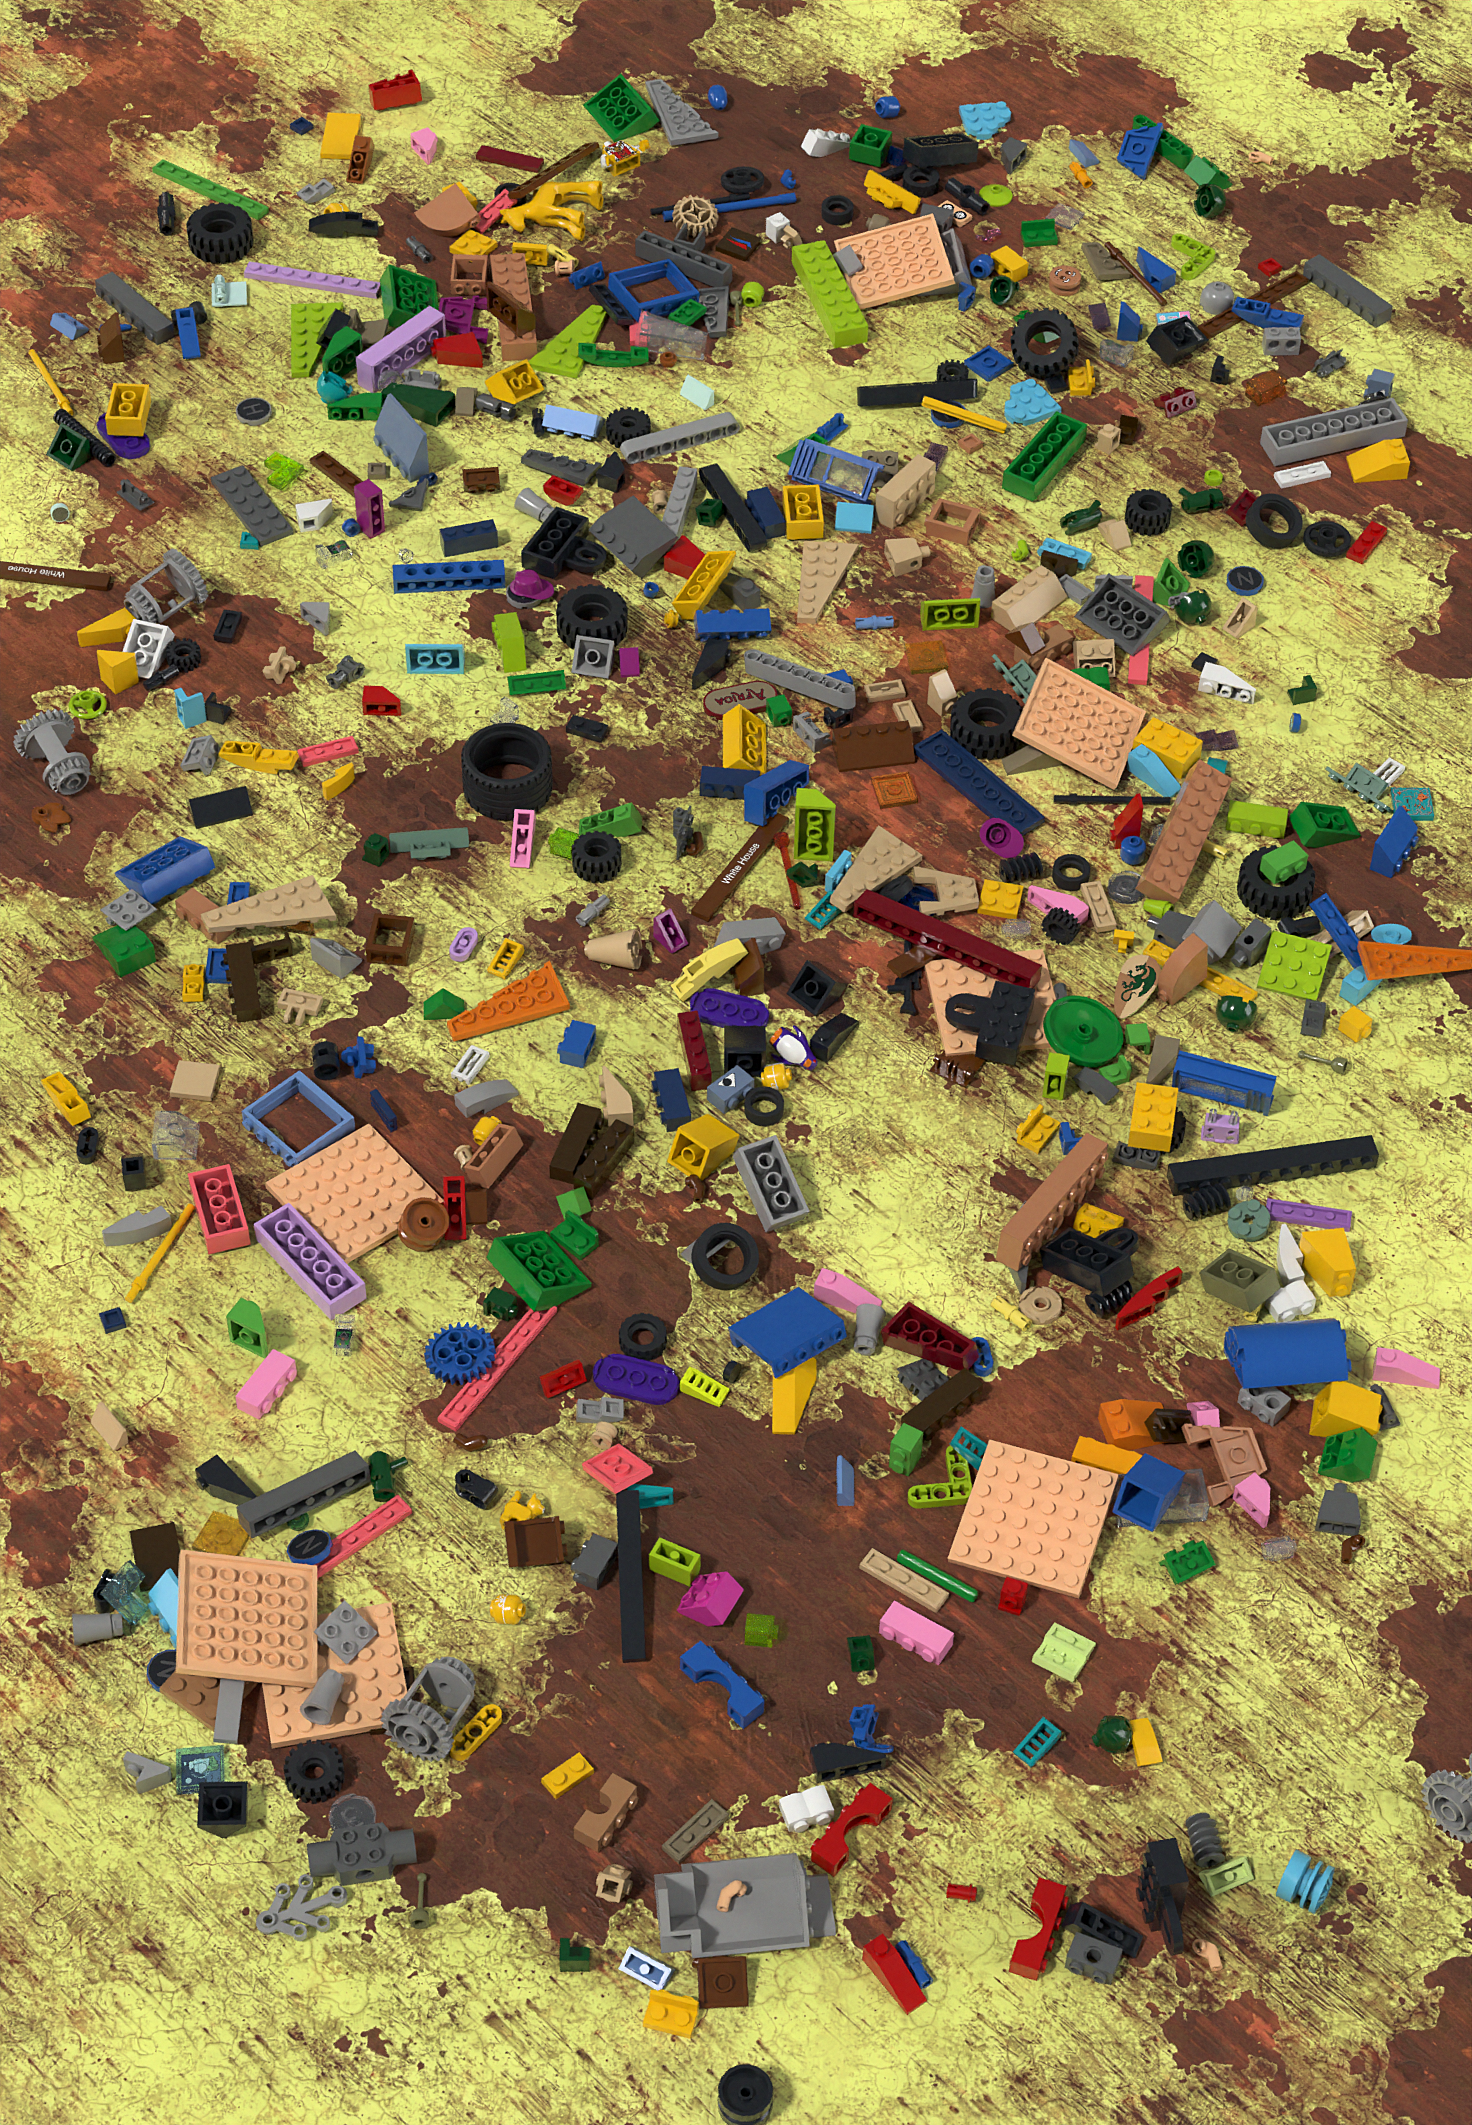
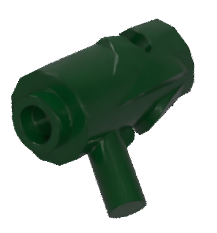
M1182 487L1178 492L1183 496L1181 507L1187 514L1202 510L1207 511L1209 507L1216 509L1223 506L1219 502L1224 501L1220 489L1212 488L1192 494Z
M1095 500L1089 508L1070 512L1061 517V528L1068 527L1065 534L1069 535L1100 523L1102 518V512L1099 509L1100 501Z
M377 1451L368 1458L371 1485L374 1487L372 1489L374 1500L386 1502L395 1497L396 1478H393L395 1470L408 1465L406 1457H401L390 1462V1457L387 1453Z

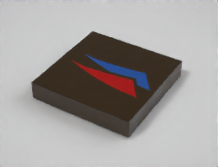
M732 227L715 246V251L746 261L762 243V238Z

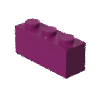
M367 479L354 486L357 523L360 525V530L372 539L385 532L382 490L370 479Z

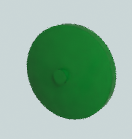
M1076 995L1060 998L1050 1006L1044 1017L1043 1029L1048 1043L1055 1052L1069 1055V1062L1084 1067L1106 1065L1117 1056L1122 1047L1123 1031L1118 1019L1106 1006L1094 999Z

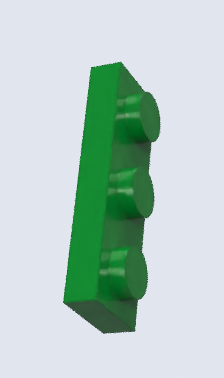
M564 670L507 676L509 695L566 689Z

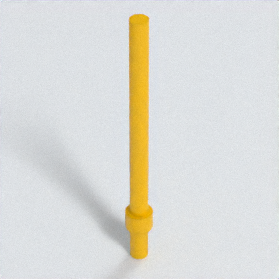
M31 349L29 355L56 396L60 408L73 415L74 412L70 407L69 400L63 396L36 351Z
M187 1204L140 1276L136 1277L132 1282V1288L125 1297L127 1302L132 1303L137 1294L142 1292L147 1285V1279L194 1211L195 1207L192 1204Z

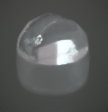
M401 548L397 553V557L402 563L408 564L412 561L414 554L408 548Z
M1241 1186L1237 1189L1236 1198L1240 1202L1252 1199V1187Z

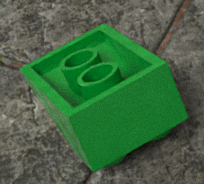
M348 326L334 334L322 358V367L325 374H328L330 371L342 378L357 367L356 357L363 353L362 335Z
M1301 801L1289 816L1292 826L1303 846L1320 848L1358 839L1361 836L1347 809L1342 806Z
M117 925L92 936V939L120 978L156 962L154 945L146 934L135 925L127 931Z

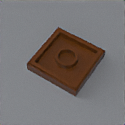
M746 1956L697 1958L699 2010L749 2007Z

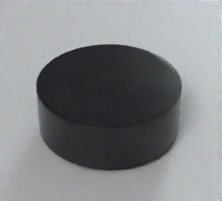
M734 1360L728 1362L723 1371V1380L731 1384L734 1383L740 1375L741 1364Z

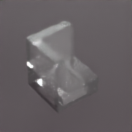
M504 696L500 699V711L490 717V722L493 724L516 722L519 719L518 705Z

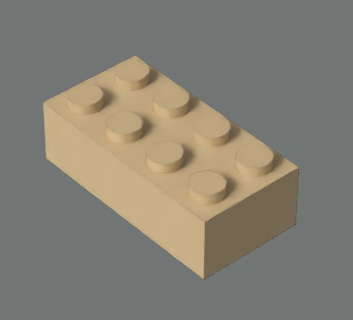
M917 454L876 493L875 521L891 529L901 524L908 514H911L919 504L923 503L929 494L931 495L934 492L936 463Z

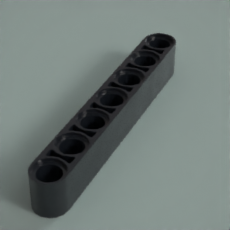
M957 379L857 387V406L922 402L924 396L939 401L978 398L977 379Z
M715 463L699 468V476L702 483L713 499L722 500L723 515L747 551L751 552L766 547L767 539L764 532L720 466Z

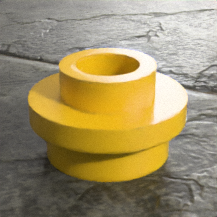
M669 610L668 613H665L664 624H667V628L671 629L678 624V613L674 612V610Z

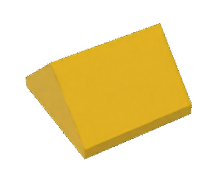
M97 650L101 680L115 694L139 682L135 653Z

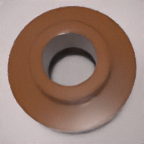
M665 352L660 355L659 360L663 367L671 368L677 362V356L672 352Z

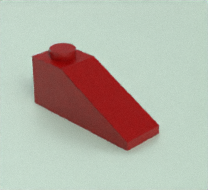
M1141 793L1136 794L1114 820L1113 830L1109 831L1110 841H1113L1115 849L1121 848V843L1126 837H1140L1143 815Z
M443 1177L444 1207L449 1216V1226L445 1232V1241L466 1240L465 1177Z
M883 1933L863 1946V1962L907 2015L927 2002L926 1997L900 1954Z

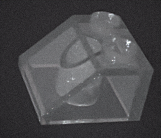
M155 1111L151 1143L154 1159L196 1160L200 1124L178 1111Z

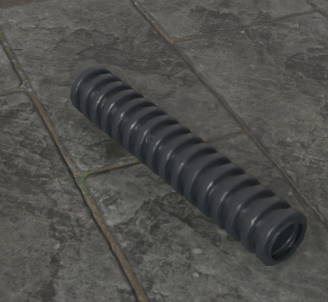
M59 409L55 412L53 416L55 423L59 426L61 423H64L89 439L91 455L105 467H109L115 462L116 455L65 409Z

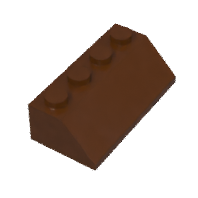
M908 720L833 729L832 747L839 772L915 764L913 738Z

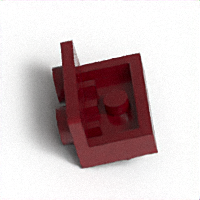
M1177 387L1173 392L1162 393L1159 395L1160 397L1153 399L1154 406L1164 408L1167 418L1197 407L1194 390L1185 389L1184 387Z
M1246 488L1226 513L1242 527L1246 523V513L1257 497Z

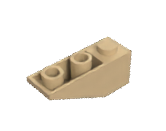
M602 1066V1075H599V1087L604 1088V1091H601V1103L606 1104V1107H603V1118L608 1120V1128L615 1119L633 1126L631 1096L607 1067Z

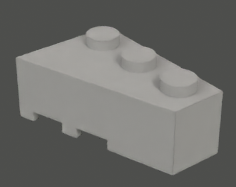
M775 917L724 922L714 947L737 938L742 944H745L751 938H755L761 955L779 949L786 933Z

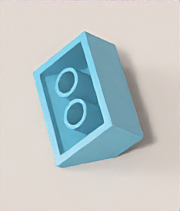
M405 644L407 674H464L465 653L463 644Z
M170 1568L165 1571L148 1593L150 1599L148 1608L153 1616L157 1615L159 1617V1624L164 1633L169 1632L171 1635L170 1641L176 1649L178 1578Z

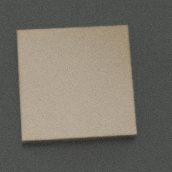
M179 1060L170 1090V1097L212 1101L220 1072V1065Z

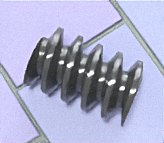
M1205 1812L1194 1814L1188 1817L1185 1822L1192 1846L1191 1850L1194 1854V1861L1197 1866L1203 1868L1215 1866L1225 1860V1856L1221 1854L1223 1848L1221 1845H1218L1221 1842V1839L1217 1836L1219 1831L1217 1828H1214L1217 1823L1214 1819H1209L1210 1815Z

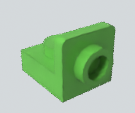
M1119 1055L1118 1063L1099 1068L1098 1073L1114 1086L1130 1081L1132 1066L1123 1055Z

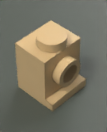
M1111 424L1104 425L1098 432V442L1094 445V448L1110 455L1119 446L1121 429Z

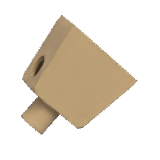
M914 538L885 540L884 554L896 577L920 569L922 558L930 556L929 546L919 547Z

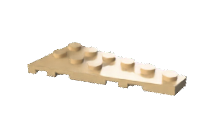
M878 825L831 895L830 903L845 913L854 907L855 901L866 889L876 892L921 862L923 855Z

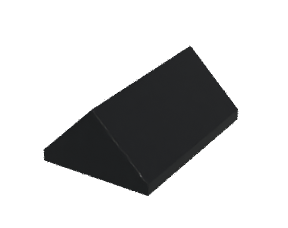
M246 786L186 799L196 829L253 816Z

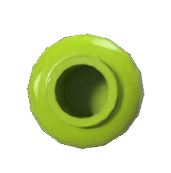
M757 282L746 283L741 293L742 303L747 307L759 306L764 296L762 285Z

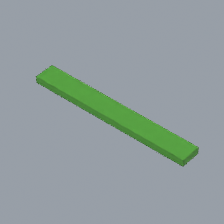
M164 159L152 167L153 173L214 201L239 206L256 220H260L269 212L268 206Z

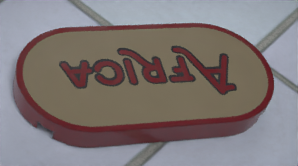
M751 681L714 689L705 695L703 709L708 716L716 717L717 720H723V715L738 704L753 714L765 712L766 699L777 696V690L772 684L765 681Z

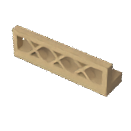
M1352 910L1343 916L1358 939L1374 929L1367 910ZM1326 929L1310 939L1332 945L1329 959L1341 951Z

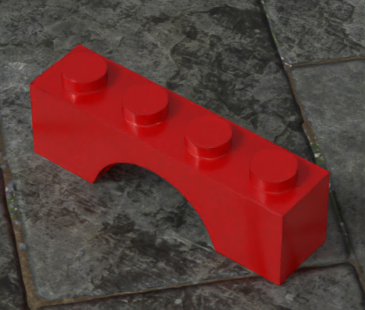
M869 1783L865 1788H860L851 1805L847 1804L844 1806L836 1822L832 1821L827 1826L825 1835L813 1842L810 1848L811 1861L835 1877L849 1860V1848L844 1840L846 1834L852 1828L859 1825L878 1826L892 1810L893 1798L872 1783Z
M1041 1877L1038 1878L1030 1909L1040 1918L1042 1929L1038 1934L1029 1939L1017 1940L1010 1960V1973L1037 1981L1039 1973H1045L1048 1963L1045 1955L1046 1952H1052L1055 1938H1052L1054 1931H1059L1062 1917H1059L1061 1910H1066L1069 1896H1066L1067 1886Z

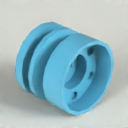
M1296 1849L1283 1873L1276 1896L1291 1903L1298 1894L1301 1896L1299 1907L1303 1909L1308 1900H1310L1308 1912L1315 1914L1317 1909L1324 1903L1330 1891L1335 1867L1328 1865L1322 1874L1321 1870L1324 1863L1319 1861L1314 1869L1309 1868L1311 1856Z

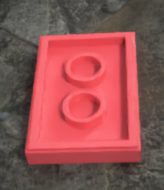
M620 1443L582 1463L585 1472L614 1494L653 1474L650 1465Z

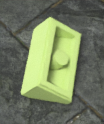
M1237 1856L1198 1873L1211 1897L1254 1879L1246 1856Z

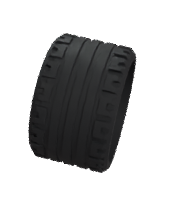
M498 723L478 730L465 742L461 752L463 793L467 803L476 812L497 820H514L515 809L534 810L537 812L549 801L553 789L552 755L548 741L538 731L522 724ZM500 764H518L533 770L527 775L515 779H496L481 773L490 767Z

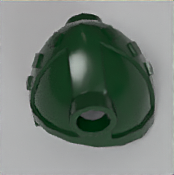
M996 276L990 285V298L997 305L1008 303L1015 293L1019 291L1020 285L1007 276Z
M1106 1715L1098 1724L1096 1734L1092 1736V1740L1097 1747L1101 1746L1107 1752L1126 1753L1132 1740V1725L1124 1716Z

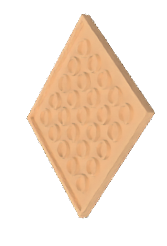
M933 214L834 241L837 252L850 244L863 266L862 269L851 276L843 272L846 283L860 310L955 284Z
M1045 658L1012 736L1115 790L1128 760V753L1131 752L1133 747V740L1138 734L1146 711Z
M1043 949L1014 952L1042 965L1040 981L1033 988L1035 989L1034 1006L1020 1051L1052 1048L1044 1034L1043 1021L1048 1009L1055 1002L1056 997ZM951 959L930 961L925 964L924 970L946 1056L975 1054L979 1033L958 1029L949 1024L945 1017V1006L951 997L961 993L990 998L995 981L999 980ZM955 1009V1011L960 1013L974 1014L971 1010Z
M370 1124L363 1126L265 1182L266 1189L282 1206L290 1203L346 1264L397 1235V1224L406 1206L412 1200L420 1197L432 1198L444 1206V1200Z
M989 1440L953 1541L948 1562L1004 1578L1006 1576L1032 1586L1079 1598L1119 1480V1474Z
M181 1550L179 1553L176 1673L314 1688L317 1683V1635L314 1633L317 1629V1566Z
M391 1602L354 1609L378 1633L347 1665L327 1645L320 1646L317 1643V1681L327 1669L336 1670L344 1677L342 1691L336 1701L331 1720L328 1724L318 1725L312 1723L300 1712V1706L308 1698L313 1688L262 1683L272 1748L306 1743V1740H324L382 1728L381 1714L390 1702H394L395 1699L400 1701L407 1693ZM331 1613L317 1615V1628Z

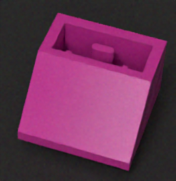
M727 1571L698 1575L692 1581L689 1591L682 1597L677 1611L706 1626L723 1625L744 1589Z

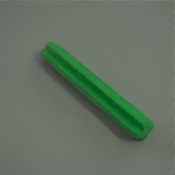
M901 1550L898 1553L897 1561L970 1602L976 1600L978 1590L906 1550Z

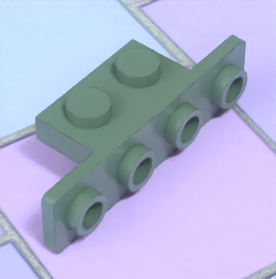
M996 654L992 655L996 661L993 663L999 673L1001 671L1005 673L1003 675L1004 679L1009 685L1011 683L1014 684L1013 690L1018 696L1023 695L1022 701L1025 704L1037 677L1023 659L1008 670Z
M1357 762L1346 778L1328 766L1325 768L1329 772L1328 777L1336 782L1341 780L1344 782L1343 787L1351 792L1356 790L1360 793L1358 797L1367 803L1369 800L1375 803L1373 806L1382 813L1384 810L1389 813L1392 811L1391 808L1378 800L1388 786V783Z
M467 827L389 834L391 853L410 852L411 858L416 860H424L427 857L445 858L450 855V848L469 847Z

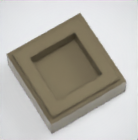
M368 463V479H386V463Z

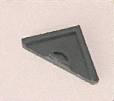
M425 478L417 486L403 492L400 497L389 501V507L422 511L429 480Z

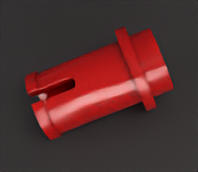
M948 1882L946 1898L967 1900L968 1903L976 1901L977 1887H974L973 1884L966 1886Z

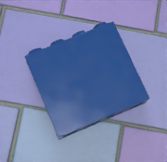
M800 1287L728 1327L732 1345L736 1348L745 1345L772 1366L774 1378L780 1377L847 1337L843 1319Z

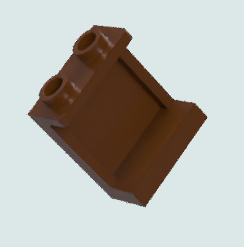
M559 1516L504 1522L509 1569L563 1563L564 1557H568L567 1545L562 1543L561 1534H565L564 1520L560 1521Z

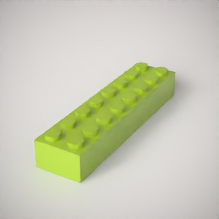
M825 240L792 246V264L834 349L868 342V324Z

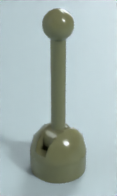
M733 291L729 295L731 304L735 306V326L741 325L739 305L742 304L743 298L740 291Z
M1303 1050L1298 1052L1299 1058H1309L1330 1064L1334 1072L1339 1074L1345 1073L1348 1063L1347 1058L1336 1057L1331 1061L1306 1054Z
M425 1873L417 1875V1880L419 1881L418 1908L414 1909L410 1915V1926L415 1929H424L429 1926V1913L423 1909L424 1882L427 1878Z

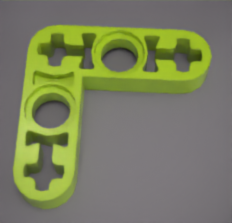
M1177 233L1172 236V248L1192 257L1181 267L1180 276L1182 279L1188 281L1195 279L1214 261L1215 250L1184 234Z
M951 1445L947 1447L945 1455L949 1483L911 1487L908 1491V1503L911 1507L920 1509L967 1504L972 1490L968 1461ZM952 1453H956L959 1456L958 1463H955ZM959 1470L964 1472L965 1476L957 1478L953 1475V1472ZM962 1490L965 1493V1495H961L959 1491ZM942 1491L946 1494V1497L938 1499L934 1496V1493ZM916 1494L919 1495V1497L921 1498L920 1500H917V1498L915 1497Z

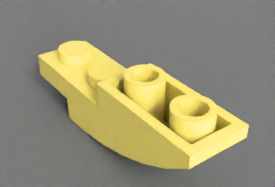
M738 938L722 943L706 951L682 969L685 974L673 983L671 987L679 999L684 1002L713 976L719 979L748 954V951Z

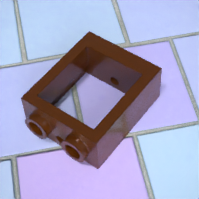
M375 913L366 945L367 962L407 967L415 934L414 917ZM378 929L405 932L402 947L375 944Z

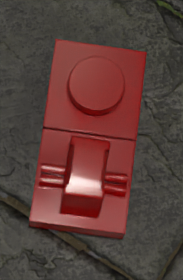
M575 1360L539 1377L544 1395L547 1398L587 1381L582 1362L579 1360Z

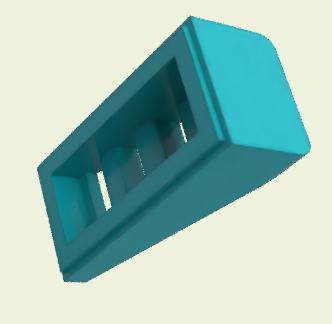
M831 890L805 917L806 921L819 930L842 912L836 906L830 905V897L833 894ZM819 912H822V913L825 914L826 916L823 917L822 915L819 914ZM816 916L821 921L818 923L816 920L813 919V917Z
M961 1426L949 1444L979 1471L982 1462L980 1457L981 1455L984 1456L987 1444ZM963 1436L965 1438V1441L961 1445L959 1443V1440ZM968 1443L972 1445L970 1449L966 1448ZM975 1448L978 1450L977 1455L973 1453Z
M633 1484L626 1488V1491L639 1490L640 1509L673 1504V1488Z
M1042 1717L1013 1753L1032 1768L1061 1738L1062 1732L1046 1718ZM1043 1729L1051 1735L1049 1738L1041 1733ZM1038 1736L1045 1743L1042 1745L1035 1739V1737ZM1030 1742L1039 1748L1037 1752L1029 1746ZM1026 1749L1034 1756L1030 1759L1022 1751Z

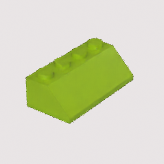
M797 788L794 859L833 862L836 805L817 789Z

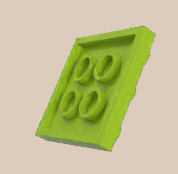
M1273 930L1257 988L1302 1000L1317 1001L1332 945Z

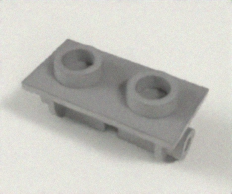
M408 368L404 370V376L406 377L403 384L438 389L442 377L437 372L424 370L423 374H421L418 369Z

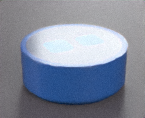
M1292 713L1289 731L1297 733L1301 725V715Z

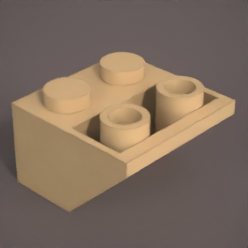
M1114 639L1073 641L1075 669L1106 667L1109 677H1116Z

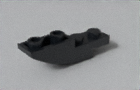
M333 212L309 219L308 231L315 234H328L333 237H342L343 231L364 234L366 236H377L378 221L362 219V213Z

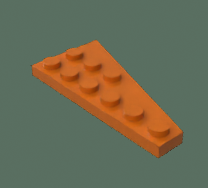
M1358 941L1357 945L1368 981L1472 969V950Z
M548 961L541 969L531 971L526 978L518 979L494 993L493 997L489 1000L479 1002L478 1006L474 1009L466 1010L447 1021V1028L453 1042L566 1011L570 1009V1004L550 961Z

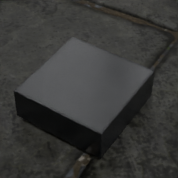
M1062 375L1045 378V385L1050 394L1067 391L1068 386Z
M1201 652L1192 662L1191 667L1202 672L1206 662L1217 665L1218 659Z

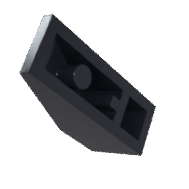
M708 637L692 674L693 690L699 688L725 668L727 661H730L732 658L730 642Z
M840 1013L821 1025L810 1039V1049L817 1059L828 1063L859 1024V1021L844 1013Z
M217 1454L195 1469L197 1477L195 1482L202 1491L206 1490L210 1496L238 1506L257 1497Z
M819 1743L814 1747H810V1762L816 1784L884 1770L886 1767L885 1753L838 1743Z
M1083 1901L1069 1905L1061 1926L1073 1934L1079 1932L1123 1949L1122 1954L1130 1958L1136 1957L1143 1935Z

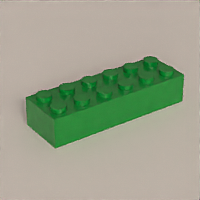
M1056 411L1003 472L1002 489L1034 502L1086 441L1088 424Z

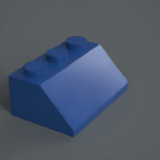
M1402 806L1397 808L1375 842L1370 870L1392 878L1395 872L1400 871L1403 859L1407 860L1411 851L1410 848L1415 847L1419 839L1416 836L1418 827Z

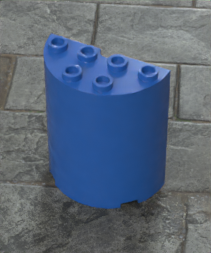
M1335 1318L1229 1326L1228 1332L1225 1333L1224 1353L1231 1367L1235 1368V1374L1243 1389L1348 1380V1372H1351L1352 1369L1351 1360L1347 1359L1346 1332L1345 1329H1341L1340 1321Z

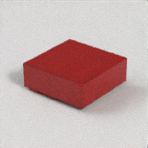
M1272 257L1258 263V269L1268 277L1281 272L1283 267Z

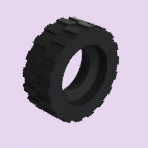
M916 165L908 167L903 173L902 187L919 198L931 197L939 190V172L931 166H927L926 169H919ZM922 179V180H926V181H928V182H927V183H917V182H914V180Z
M650 1313L633 1314L621 1323V1328H619V1345L624 1355L650 1361L657 1359L659 1355L663 1354V1350L666 1349L667 1329L659 1317L653 1316ZM638 1330H647L653 1334L654 1339L650 1344L639 1345L634 1343L632 1335Z

